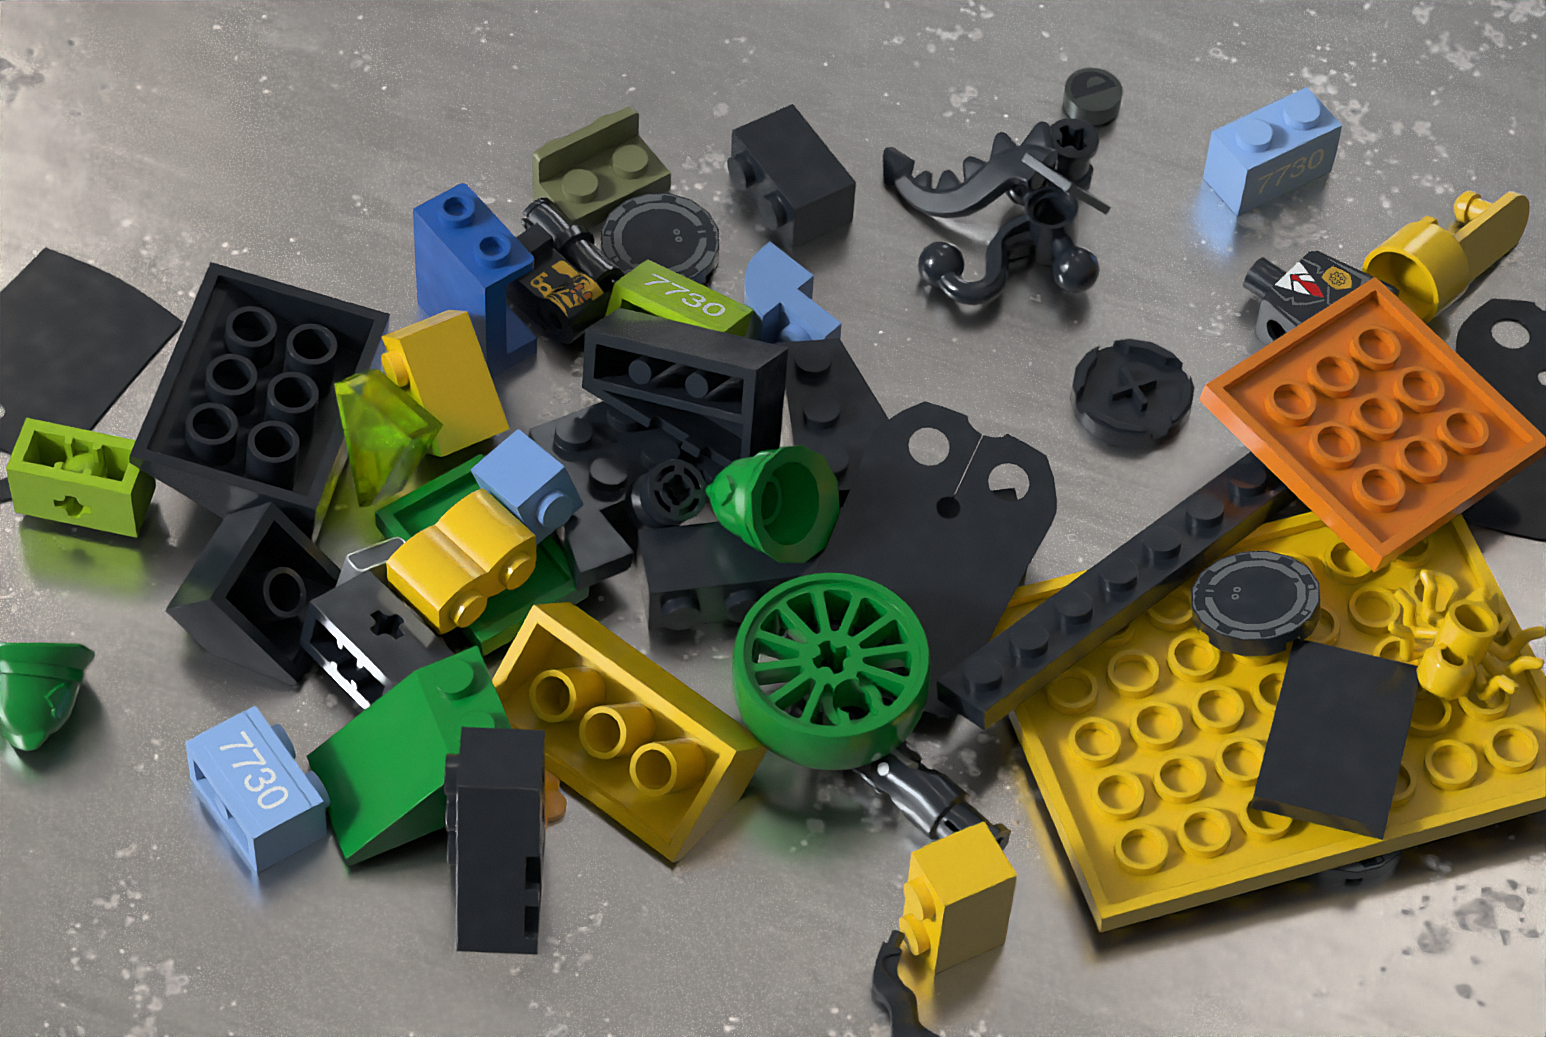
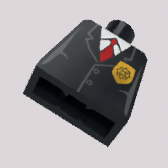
M1309 251L1288 272L1266 258L1261 257L1252 265L1243 282L1245 289L1262 299L1255 327L1258 339L1266 346L1374 277L1320 251ZM1380 280L1395 296H1399V289Z

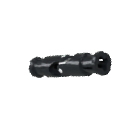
M802 697L784 711L792 717H801L807 702ZM856 706L841 708L842 711L848 713L850 720H858L868 715L865 710ZM820 711L814 722L816 725H823L822 713ZM906 740L885 757L864 766L851 768L852 771L878 793L892 798L893 803L899 808L905 818L931 840L942 839L984 821L1002 851L1009 842L1010 829L1002 823H991L969 803L970 795L949 776L935 769H928L921 763L922 757Z

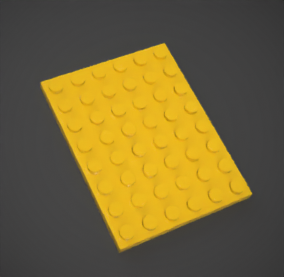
M1313 511L1262 524L1008 713L1100 933L1546 810V676L1542 668L1540 670H1523L1512 679L1520 686L1518 693L1509 694L1501 689L1488 700H1480L1478 698L1473 682L1465 696L1453 700H1445L1435 696L1422 688L1419 683L1383 840L1252 809L1253 795L1293 641L1286 643L1285 651L1270 656L1245 657L1221 651L1211 645L1208 635L1203 633L1201 629L1198 632L1193 624L1191 589L1203 570L1218 559L1239 552L1271 551L1291 556L1306 565L1319 582L1321 618L1313 633L1305 640L1419 666L1422 658L1411 662L1402 660L1400 656L1401 638L1392 635L1388 630V625L1394 621L1403 624L1404 609L1394 597L1397 589L1402 588L1415 600L1417 605V625L1420 627H1433L1424 623L1421 618L1424 585L1420 578V572L1423 569H1429L1438 587L1435 605L1438 615L1445 617L1447 613L1446 605L1455 588L1461 590L1458 600H1465L1471 592L1483 586L1485 587L1483 592L1484 601L1490 599L1495 592L1498 594L1499 611L1497 618L1499 623L1505 614H1510L1512 621L1503 636L1494 637L1493 641L1500 646H1505L1522 629L1461 513L1376 572L1354 553ZM1087 570L1016 588L989 642ZM1414 639V646L1424 644L1431 640ZM1527 643L1509 661L1502 662L1494 657L1493 659L1500 667L1506 668L1519 657L1536 656L1529 643ZM1482 666L1485 680L1488 682L1492 677Z

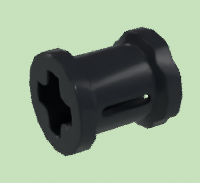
M1078 118L1057 120L1050 126L1054 148L1058 151L1057 159L1052 168L1087 191L1091 186L1094 171L1090 160L1095 156L1099 148V134L1095 127L1087 121ZM1050 181V186L1059 187Z

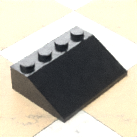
M210 262L132 448L129 463L223 519L227 514L273 502L315 544L382 366L381 355L385 353L386 348L381 336L388 334L390 314Z

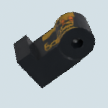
M536 223L516 237L533 255L534 269L506 286V297L544 331L548 330L558 340L567 344L579 338L585 333V329L606 316L609 303L599 284L588 274L579 272L553 248V236L541 225Z

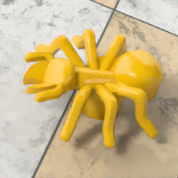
M1429 569L1421 570L1420 578L1424 585L1421 618L1424 623L1433 627L1418 626L1416 623L1417 605L1415 600L1402 588H1398L1395 592V599L1404 609L1403 624L1396 621L1391 622L1388 625V630L1392 635L1401 638L1400 656L1403 661L1411 662L1422 658L1416 670L1422 688L1433 695L1445 700L1457 699L1467 694L1472 682L1480 700L1490 699L1501 689L1509 694L1518 693L1520 686L1512 679L1523 670H1540L1542 668L1544 660L1540 657L1522 656L1506 668L1500 667L1493 659L1494 657L1502 662L1509 661L1531 640L1539 639L1546 635V629L1540 625L1521 630L1505 646L1495 643L1493 641L1494 637L1503 636L1512 621V616L1505 614L1499 623L1497 618L1499 597L1496 592L1490 599L1484 601L1483 592L1485 587L1483 586L1471 592L1465 600H1458L1461 590L1455 588L1446 605L1447 613L1444 617L1436 613L1435 605L1438 587L1432 572ZM1414 639L1431 640L1424 644L1414 646ZM1482 666L1492 677L1488 682L1485 680Z

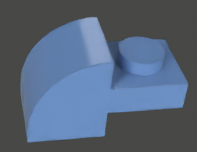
M771 242L767 243L752 257L745 272L743 304L754 310L747 331V338L770 344L775 343L777 340L779 342L841 339L842 323L812 300L814 275Z

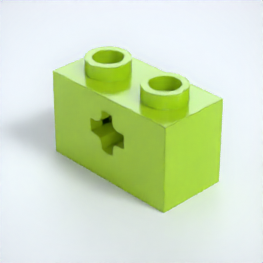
M26 418L6 467L15 513L136 538L139 535L155 492L156 481L154 477L129 463L130 453L136 440Z

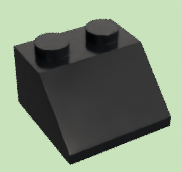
M269 502L225 516L165 611L209 653L286 684L294 685L300 682L314 659L299 644L309 603L311 600L336 587L341 569L273 502Z

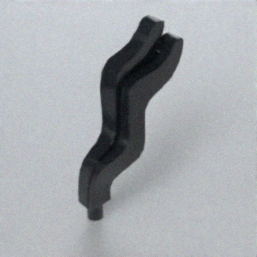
M892 930L888 942H883L872 975L874 992L886 1005L890 1014L891 1037H941L925 1028L919 1022L916 995L898 977L897 966L903 952L900 947L905 935L898 930Z

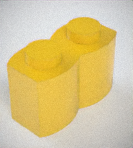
M484 488L479 489L456 503L435 525L420 531L393 553L386 562L388 587L396 592L439 635L445 634L457 626L461 628L467 627L483 613L489 597L502 592L506 588L509 590L516 589L530 577L536 562V535Z

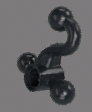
M1047 178L1044 179L1039 189L1030 190L1025 186L1016 185L1006 192V196L1013 203L1025 206L1024 214L1001 227L988 244L985 254V276L981 280L972 282L962 278L961 275L965 267L962 252L954 244L945 241L933 242L924 247L917 263L920 277L928 285L940 288L948 298L960 304L972 306L986 304L999 297L1006 288L1009 277V260L1013 258L1029 256L1040 264L1053 265L1052 272L1055 282L1063 290L1072 293L1085 292L1093 287L1100 273L1097 256L1089 249L1077 246L1079 214L1077 199L1060 187L1050 186V180Z

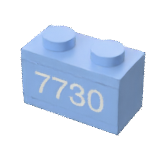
M1305 87L1212 131L1203 179L1238 217L1331 172L1340 140L1342 124L1312 91Z
M256 706L185 742L191 780L257 874L327 836L325 808L330 806V799L323 783L313 771L303 773L294 760L296 758L295 749L286 731L278 723L270 726Z

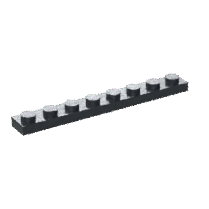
M1249 452L937 679V700L984 731L1298 497L1252 452Z

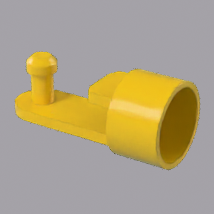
M1467 190L1457 197L1453 208L1457 221L1467 225L1453 236L1439 226L1436 218L1426 215L1419 221L1405 225L1370 252L1364 260L1362 271L1399 289L1398 298L1427 324L1460 298L1467 290L1471 281L1519 242L1527 226L1530 212L1529 200L1525 195L1510 191L1496 202L1491 203L1482 200L1479 193Z

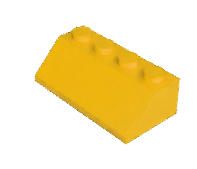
M571 602L533 605L492 679L512 729L545 730V769L672 862L680 861L739 801L768 751L746 727Z

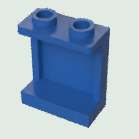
M460 183L413 208L417 303L429 317L447 310L468 311L491 378L537 353V337L506 304V286L534 269L533 255L465 183Z

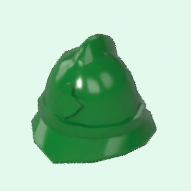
M804 445L785 446L775 450L760 451L754 457L733 461L716 476L713 483L706 487V494L710 498L715 516L721 525L756 551L767 554L779 563H805L824 549L840 515L838 481L825 456Z
M0 642V725L4 737L14 747L24 751L36 750L49 736L61 730L73 712L80 686L86 685L85 672L94 661L95 651L81 643Z

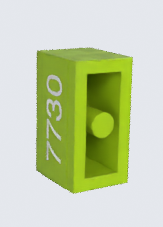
M646 260L614 283L606 316L619 308L746 338L754 310L657 263Z

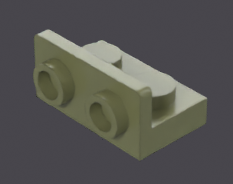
M631 105L615 113L602 115L593 121L592 124L567 136L550 140L532 155L533 192L538 198L547 197L551 199L555 206L574 225H581L586 229L605 221L609 213L625 200L646 193H663L671 189V172L639 136V113Z

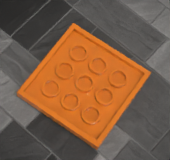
M1376 277L1207 383L1199 398V401L1374 572L1387 565L1542 458L1546 452V437Z

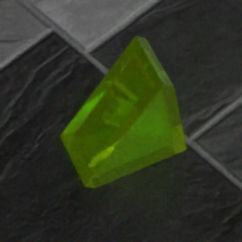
M378 368L364 370L334 384L359 508L370 507L402 491L443 426L438 419Z

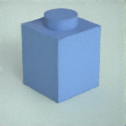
M519 429L470 469L480 489L484 488L536 535V546L555 529L564 525L571 515L584 505L565 466Z

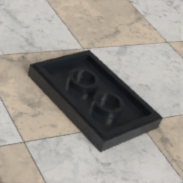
M1296 638L1291 648L1251 808L1383 840L1420 681L1416 672L1418 666L1308 640H1303L1300 643V638Z

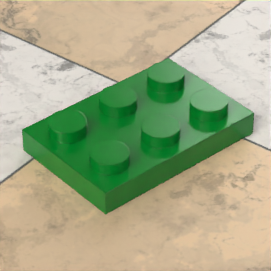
M480 454L375 511L376 527L386 539L401 537L406 542L420 531L435 525L456 503L480 489L470 469L485 457ZM548 535L536 546L535 568L530 577L516 589L509 590L506 588L502 592L489 597L483 613L476 621L467 627H457L473 646H478L483 657L515 639L533 605L571 602L575 605L589 597V586L577 591L563 550Z

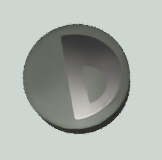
M1099 68L1077 70L1066 80L1063 95L1064 109L1072 118L1087 121L1091 125L1107 123L1114 119L1120 110L1123 94L1122 85L1116 76L1106 70Z

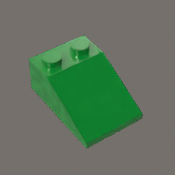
M478 646L415 670L306 756L311 770L319 777L329 796L330 806L326 809L348 866L446 827L447 795L444 794L445 760L447 753L459 754L461 727L512 729Z

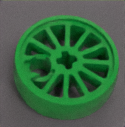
M815 573L794 578L778 585L753 605L743 620L734 642L732 652V690L743 722L751 734L765 748L796 765L819 770H844L875 762L893 752L909 737L916 727L928 700L931 655L926 635L919 619L907 603L897 594L879 583L863 577L844 573ZM829 620L842 621L838 631L831 630ZM805 623L817 624L818 634L814 633ZM855 627L866 628L856 636L851 637ZM785 631L793 640L782 637ZM884 640H886V644L888 645L882 647H875ZM761 654L779 659L778 661L759 663ZM904 667L906 677L883 669ZM788 682L771 695H765L760 688L763 685ZM880 693L896 697L897 699L892 705L885 706ZM802 697L807 702L800 718H794L784 712L785 709ZM856 706L865 710L868 715L858 720H850L848 713L842 711L841 708ZM819 711L822 713L823 725L814 724Z

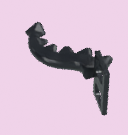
M1044 121L1038 122L1020 146L1008 134L1004 132L996 134L989 161L986 162L973 156L965 158L963 161V183L960 182L953 171L945 170L941 174L936 188H932L933 175L931 172L923 171L916 177L912 176L915 160L894 147H887L883 152V184L896 186L902 197L914 209L928 216L945 219L966 217L986 208L1016 185L1025 186L1030 190L1039 189L1045 178L1105 215L1111 209L1110 206L1052 168L1057 159L1058 151L1054 148L1051 127Z

